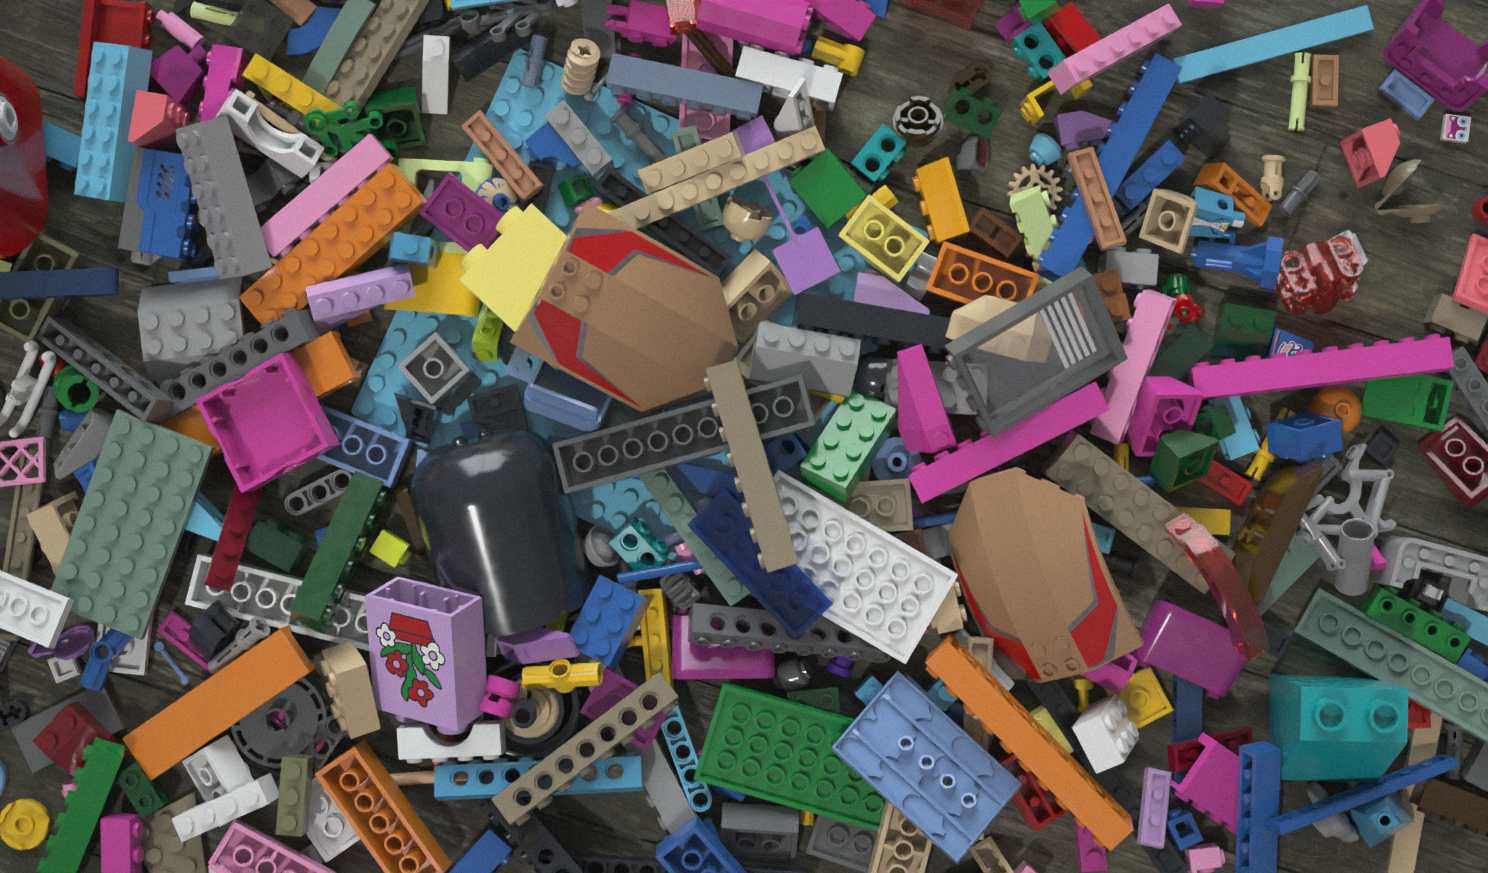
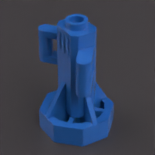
M1227 229L1220 238L1230 239L1229 244L1214 242L1215 237H1209V241L1198 240V246L1192 245L1190 260L1195 261L1194 267L1245 274L1259 284L1258 289L1275 290L1283 249L1282 238L1267 237L1266 242L1251 247L1234 245L1237 230Z

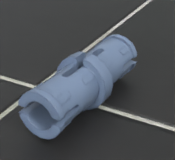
M532 35L530 51L524 61L526 67L522 86L533 89L538 88L540 72L545 65L544 54L548 38Z

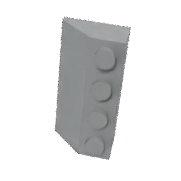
M759 322L754 336L748 380L773 383L802 374L805 377L809 391L850 397L858 366L861 340Z

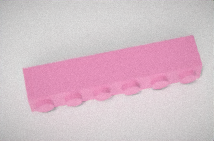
M1167 4L1066 58L1050 70L1048 75L1062 95L1164 39L1182 24L1170 4Z
M369 133L260 227L266 249L273 257H284L294 248L293 245L297 241L306 238L319 222L325 221L332 214L333 210L344 204L355 191L362 188L376 173L394 159L373 134Z
M1151 289L1138 293L1133 305L1136 311L1134 316L1125 325L1124 331L1127 332L1125 340H1121L1128 359L1108 371L1107 379L1110 380L1107 388H1103L1101 393L1110 410L1090 419L1089 425L1092 426L1090 434L1117 445L1124 441L1145 376H1149L1177 299Z

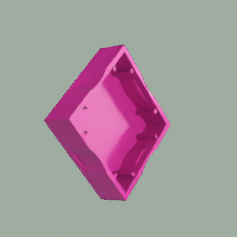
M294 352L281 353L251 369L242 378L226 383L195 400L211 433L221 445L225 461L241 493L254 491L340 445Z

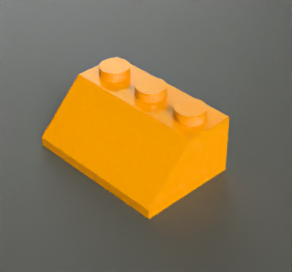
M946 157L916 169L912 182L915 191H920L922 201H919L921 213L923 216L927 215L930 225H927L926 229L929 239H934L935 244L938 245L944 241L948 242L965 237L970 229L949 158Z

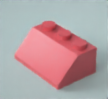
M137 90L128 142L139 148L160 151L176 139L175 129L189 125L190 113L188 108L168 95Z
M1391 118L1361 129L1340 141L1357 188L1386 176L1400 144L1399 129L1395 123H1392Z

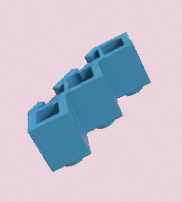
M907 672L903 675L942 711H946L958 698V696L954 698L947 692L944 687L946 684L940 677L934 679L924 690ZM870 673L853 692L868 706L884 685Z

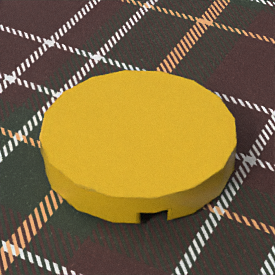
M19 799L5 807L0 815V836L9 847L17 850L31 849L40 845L48 837L51 829V817L47 808L33 799Z

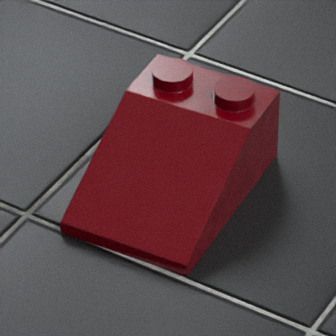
M1458 415L1444 425L1442 432H1434L1418 444V448L1450 492L1468 510L1488 496V445Z
M78 701L67 705L32 740L50 760L73 777L78 767L83 768L85 760L82 759L85 747L87 744L92 746L95 737L121 745ZM126 749L124 750V757L120 766L131 756Z

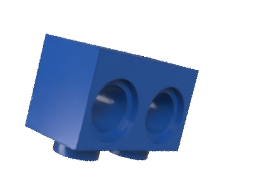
M795 433L775 438L772 443L766 447L764 446L766 455L771 456L774 461L771 468L773 478L778 469L784 472L808 455L807 450ZM784 440L793 442L795 449L792 454H785L781 451L780 446Z

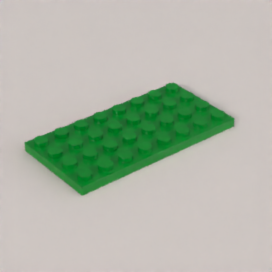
M727 682L722 683L695 770L694 780L877 832L886 801L884 797L865 782L858 773L832 750V746L856 719Z

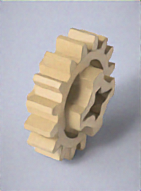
M1031 164L1029 171L1023 166L1020 169L1021 175L1018 173L1013 174L1012 177L1015 182L1008 183L1007 186L1012 188V191H1009L1006 195L1011 197L1012 194L1040 185L1042 192L1047 190L1050 196L1051 205L1047 206L1048 209L1055 211L1057 207L1054 202H1060L1062 199L1057 196V193L1061 192L1063 188L1056 187L1060 178L1053 179L1051 177L1054 172L1053 170L1046 173L1044 172L1045 165L1036 170L1035 164ZM1028 177L1027 186L1018 188L1020 182ZM1040 177L1046 180L1049 185H1045L1040 181Z

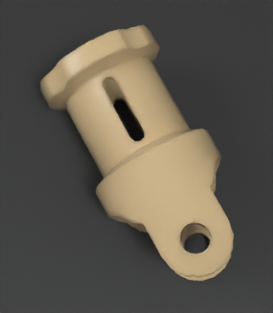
M1265 155L1262 156L1264 176L1261 178L1260 184L1262 196L1270 202L1272 199L1278 200L1281 197L1284 185L1282 163L1285 162V157Z

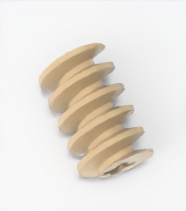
M581 38L571 42L560 80L561 87L567 93L582 95L592 88L600 59L599 47L593 41Z

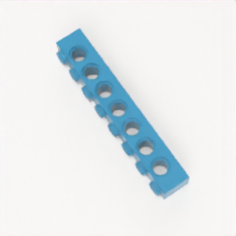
M635 752L621 753V757H610L604 762L600 759L592 765L597 769L595 778L589 780L579 775L571 781L574 784L562 794L558 791L554 795L643 791V760L641 756H636ZM531 757L518 758V762H508V759L498 758L493 759V763L484 764L483 760H469L467 764L457 765V761H444L442 766H434V797L438 801L493 798L512 784L507 781L510 772L518 771L521 777L541 761H534ZM572 760L562 761L560 769L567 768L572 771L574 768ZM614 766L623 768V774L619 778L610 777V770ZM462 773L468 774L467 783L458 786L456 784L457 777ZM485 773H494V780L490 784H482V777ZM546 775L544 780L539 782L541 789L547 790L552 786L551 776ZM523 791L519 797L531 796L528 791Z

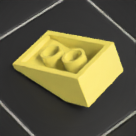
M871 195L866 197L838 234L845 243L894 283L901 281L930 242Z

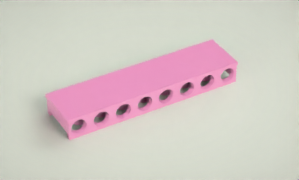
M238 818L233 820L208 862V868L216 873H337Z

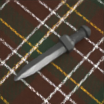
M270 99L266 103L268 109L286 119L289 124L320 141L318 134L311 133L306 128L304 117L302 116L303 113L298 110H288L278 104L276 99ZM328 132L330 138L338 142L339 151L345 153L339 138Z

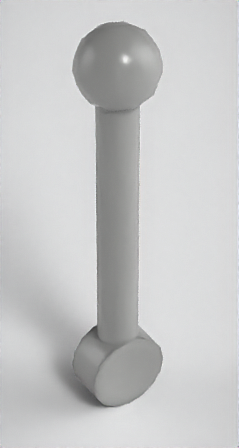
M608 72L591 91L584 94L586 101L593 100L594 94L606 82Z

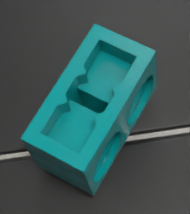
M1041 22L1031 25L1011 42L1013 45L1011 49L1014 55L1019 60H1024L1028 66L1026 68L1028 74L1033 80L1037 79L1040 84L1050 77L1048 75L1050 70L1066 59ZM1032 38L1036 42V48H1027L1024 44V39ZM1039 59H1048L1051 63V68H1041Z
M882 123L851 162L850 167L856 169L857 173L870 183L875 184L877 180L881 183L890 173L887 167L892 161L898 163L906 153L903 149L906 142ZM889 140L894 144L895 149L892 152H885L881 148V143ZM868 160H874L878 163L879 169L875 172H870L866 169L865 163Z
M636 516L614 533L609 542L613 549L634 571L661 566L665 563L670 553L666 544L662 540L656 539L651 533L649 526L644 521H640ZM627 534L635 535L638 540L633 541L629 539ZM645 552L653 554L655 559L646 557Z

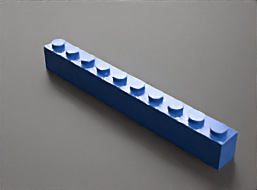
M1157 53L1154 54L1151 60L1145 59L1139 70V73L1142 74L1139 81L1136 79L1133 81L1127 92L1131 95L1128 102L1123 100L1116 112L1120 116L1117 123L1111 122L1105 132V135L1108 136L1106 143L1101 142L1095 151L1111 198L1114 197L1183 68ZM1078 186L1071 195V199L1074 200L1072 206H1066L1059 218L1062 221L1060 228H1054L1047 240L1051 243L1048 250L1043 249L1036 260L1039 267L1035 273L1051 282H1055L1074 271L1094 234Z

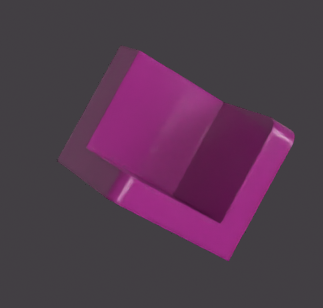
M1020 2L994 24L995 29L1008 45L1011 44L1016 36L1033 25L1029 19L1025 21L1017 8L1021 6Z

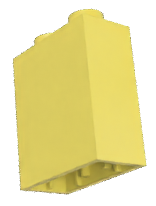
M532 203L524 212L517 206L510 209L496 226V230L502 235L488 250L482 244L475 246L460 264V267L466 273L459 280L514 332L517 330L567 237ZM549 364L556 371L559 370V368Z

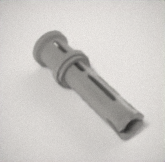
M260 617L252 618L245 629H241L236 633L235 640L208 662L209 671L216 674L235 661L244 651L255 647L261 638H266L270 634V627L267 622Z

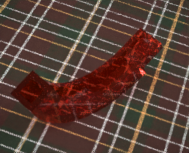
M1186 512L1164 525L1165 531L1190 558L1214 594L1227 622L1232 646L1247 663L1268 651V639L1258 609L1236 568L1217 541L1202 523L1197 524Z

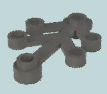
M556 0L512 1V3L487 5L488 11L491 14L479 16L478 11L467 10L460 14L459 20L462 28L467 33L477 32L480 29V25L502 21L498 26L490 30L492 40L494 42H502L507 38L506 31L514 24L518 36L525 37L532 33L531 25L541 16L553 14L557 10L558 5ZM528 15L524 20L517 22L522 16Z

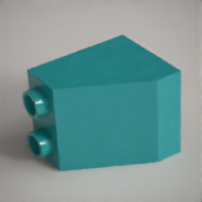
M1269 674L1268 743L1281 749L1280 780L1378 782L1407 744L1408 689L1372 677Z

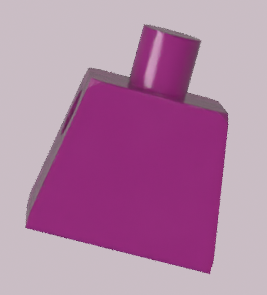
M200 44L190 53H187L177 45L151 63L150 75L175 101L186 106L203 84L204 77L208 76V73L200 66L207 58L208 52Z

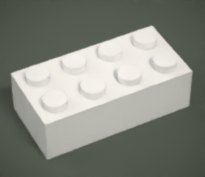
M750 44V47H743L735 75L736 79L763 84V93L787 99L799 79L803 78L806 80L810 101H817L826 110L833 112L843 73L838 72V68L830 65H824L823 68L815 66L813 61L805 58H799V61L789 58L788 54L775 51L774 54L764 52L765 48Z

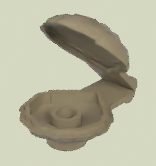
M1422 160L1406 161L1391 172L1383 186L1382 194L1384 198L1375 204L1378 214L1393 213L1400 217H1409L1410 223L1431 222V215L1443 209L1444 206H1441V203L1393 206V209H1378L1409 177Z

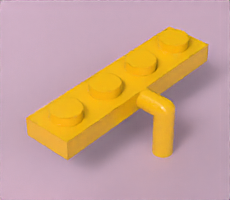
M662 588L638 590V594L644 596L650 604L641 620L642 635L633 636L627 648L643 646L646 681L660 672L672 689H674L665 591Z

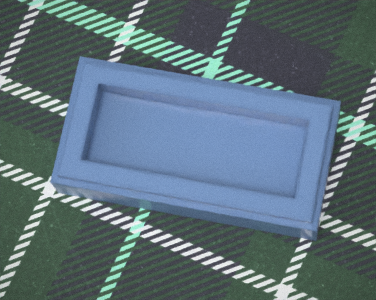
M1396 69L1392 70L1377 90L1417 121L1421 119L1435 100Z
M215 267L168 272L169 281L175 284L220 279Z

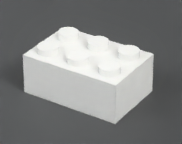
M1116 694L1089 704V708L1084 710L1072 727L1096 774L1124 763L1139 739L1136 725L1129 721L1126 715V706L1121 699L1118 700Z

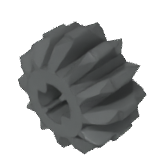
M685 572L666 575L660 579L662 589L681 610L685 611L689 607L691 608L693 603H696L701 597L698 587Z

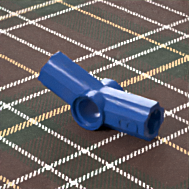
M111 628L98 642L92 644L89 651L90 657L79 684L90 690L102 691L114 660L117 659L119 653L134 637ZM102 645L107 646L109 649L107 658L101 655L100 649Z

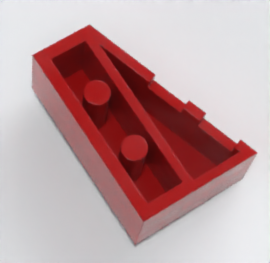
M1007 752L995 759L1022 783V787L1013 796L1012 801L1029 829L1038 831L1070 811L1068 808L1064 810L1055 801L1056 796L1050 789L1045 791L1037 783L1036 779L1038 777L1032 771L1028 773L1018 763L1019 758L1013 752L1010 754Z

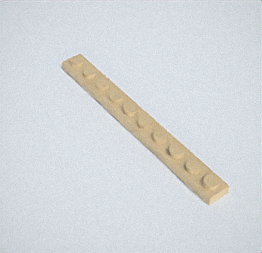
M813 126L613 210L608 214L638 230L824 152L825 147L816 126Z

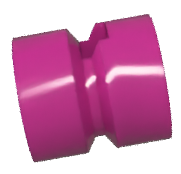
M489 675L485 686L488 693L482 696L478 710L511 719L510 713L515 706L512 700L518 697L521 684Z

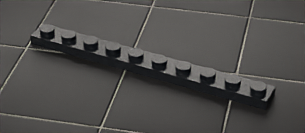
M1025 680L1091 776L1131 815L1133 831L1131 833L1137 840L1141 808L1139 797L1117 766L1096 774L1072 728L1081 715L1058 682L1051 680L1038 683ZM1166 836L1164 848L1162 849L1141 845L1159 873H1185L1189 870Z

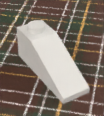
M424 35L422 113L448 114L450 37Z
M803 78L799 79L774 121V129L778 141L815 126L806 80Z

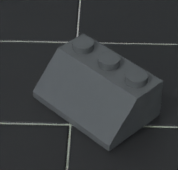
M737 802L723 803L720 842L735 859L795 862L799 809L786 805L769 806L764 804H740Z

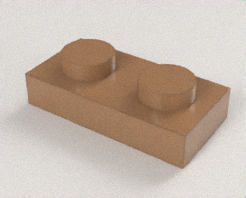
M1339 55L1311 56L1310 107L1335 108L1338 106Z

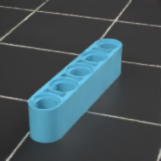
M677 700L676 703L678 705L668 713L661 728L689 805L697 812H704L711 806L712 793L708 783L698 780L690 781L685 777V772L688 769L696 770L699 757ZM678 721L682 727L681 731L671 733L667 727L668 723ZM679 745H686L690 749V754L686 757H681L677 754L676 748ZM697 793H704L708 801L700 805L694 801L693 797Z

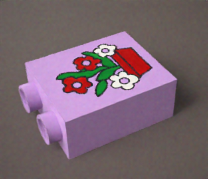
M396 577L365 596L372 692L376 709L395 714L396 719L403 723L422 721L436 725L437 730L442 734L454 735L462 733L468 729L470 722L484 713L478 710L482 696L487 695L485 689L487 677L482 597Z

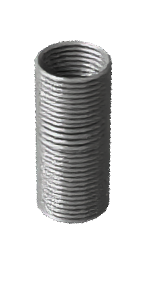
M1353 518L1346 520L1340 526L1337 554L1341 559L1345 560L1346 567L1344 569H1336L1334 586L1343 594L1356 596L1366 592L1368 588L1375 528L1366 520Z

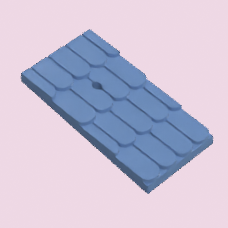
M899 671L893 675L832 746V750L839 758L858 773L865 782L892 804L957 865L1022 787L1021 782ZM951 783L950 786H945L944 784Z

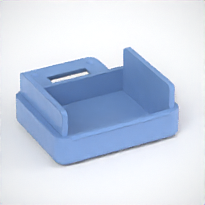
M516 346L506 367V372L513 378L529 383L524 393L525 408L587 433L599 431L613 397L561 369L556 371L542 359L539 360L535 370L525 367L524 365L530 353Z

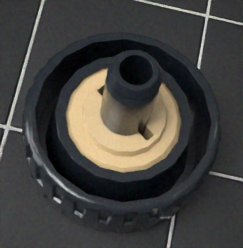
M505 659L487 675V680L489 675H493L521 684L518 697L512 700L515 706L510 713L511 719L486 712L478 717V721L504 720L506 740L504 755L507 754L515 759L522 757H531L537 760L544 759V757L549 756L576 734L583 716L580 713L584 706L581 686L575 687L570 692L560 693L555 688L525 690L522 684L523 668L527 666L550 665L555 660L520 664Z

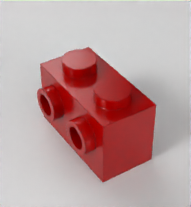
M1072 2L1051 15L1043 25L1066 58L1102 40L1098 32L1090 26L1081 11Z

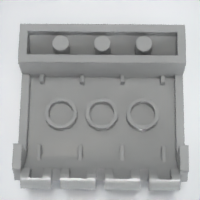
M243 276L142 288L138 306V320L143 362L151 382L156 381L158 387H160L159 384L165 380L179 378V372L182 370L200 366L199 361L211 355L215 357L221 354L219 351L221 348L232 343L235 346L241 342L240 338L245 335L242 301L239 298L245 292ZM243 352V360L246 363L247 355ZM223 363L222 370L226 374V366Z

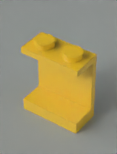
M1052 80L1026 95L1020 103L1022 107L1020 112L1027 122L1030 121L1032 125L1037 124L1044 116L1036 100L1056 89ZM1087 80L1070 91L1075 99H1078L1093 85L1090 80Z

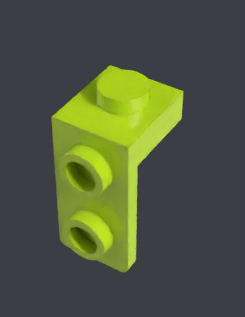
M483 302L472 338V358L483 362L491 361L497 363L499 358V339L504 322Z

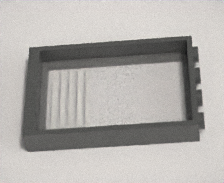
M1082 266L945 345L949 354L946 356V360L952 370H956L959 375L956 377V381L963 391L966 390L968 397L965 398L967 404L973 412L976 410L978 414L975 420L979 428L983 432L987 430L993 438L1128 359L1093 275Z

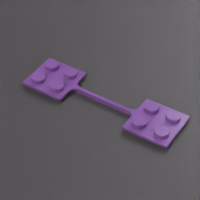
M762 115L731 131H737L746 155L775 143ZM762 177L791 235L787 243L772 251L794 296L841 273L819 228L816 227L802 235L794 233L767 177Z

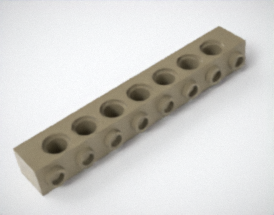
M658 672L491 800L509 825H514L515 823L518 826L522 825L531 818L529 814L536 807L539 810L546 807L552 802L550 798L558 791L561 794L574 785L571 782L579 775L582 778L594 770L592 766L600 759L603 762L615 754L613 750L621 743L623 746L630 743L636 738L634 734L642 727L644 730L651 727L657 722L655 717L661 712L667 714L678 705L676 701L680 698L663 675ZM648 696H654L658 701L657 706L652 710L645 709L643 705L645 698ZM627 712H634L637 716L636 722L631 726L623 723V716ZM614 728L616 732L615 738L610 742L604 741L602 738L604 729ZM587 743L593 744L595 748L594 754L589 758H585L581 754L583 745ZM571 759L574 764L573 770L568 774L562 773L560 769L562 761ZM544 775L551 776L553 781L552 786L547 790L541 789L539 781ZM523 791H528L531 794V802L526 806H522L518 801V797Z

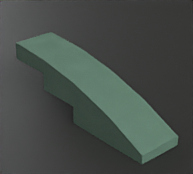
M348 0L318 49L302 83L321 95L325 94L328 85L340 70L341 64L346 60L355 42L363 33L376 7L375 3L370 0Z

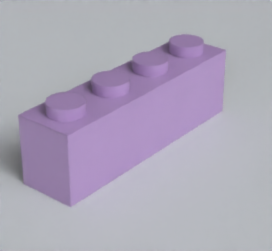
M406 263L305 287L315 327L319 335L378 305L415 296Z

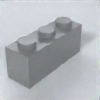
M565 100L544 115L547 122L552 125L578 157L594 180L608 166L611 167L614 164L612 158Z

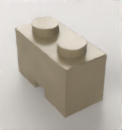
M1443 293L1434 295L1423 324L1430 326L1429 330L1434 333L1452 335L1453 340L1461 344L1467 345L1468 342L1478 341L1488 315L1470 307L1459 306L1460 303L1453 301L1452 297Z

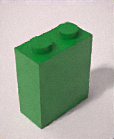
M827 148L824 152L810 157L812 162L806 167L801 165L791 173L793 178L788 182L824 226L830 229L845 217L852 208L861 201H864L868 194L832 150Z

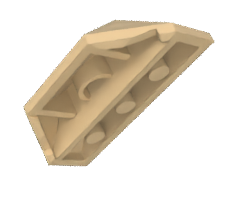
M984 295L952 311L946 337L955 340L1014 306L1017 302ZM1039 312L977 348L1024 361L1045 363L1052 338Z

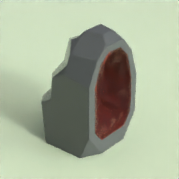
M973 134L968 137L956 158L957 174L963 177L983 176L988 167L989 156L985 137L979 134Z

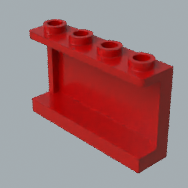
M84 0L74 96L81 100H86L94 42L126 45L146 50L151 49L152 35L150 34V26L154 24L155 11L149 3L145 1L131 3L112 0Z

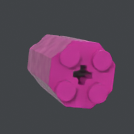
M702 0L696 29L795 56V53H801L813 7L809 6L810 2L803 0Z

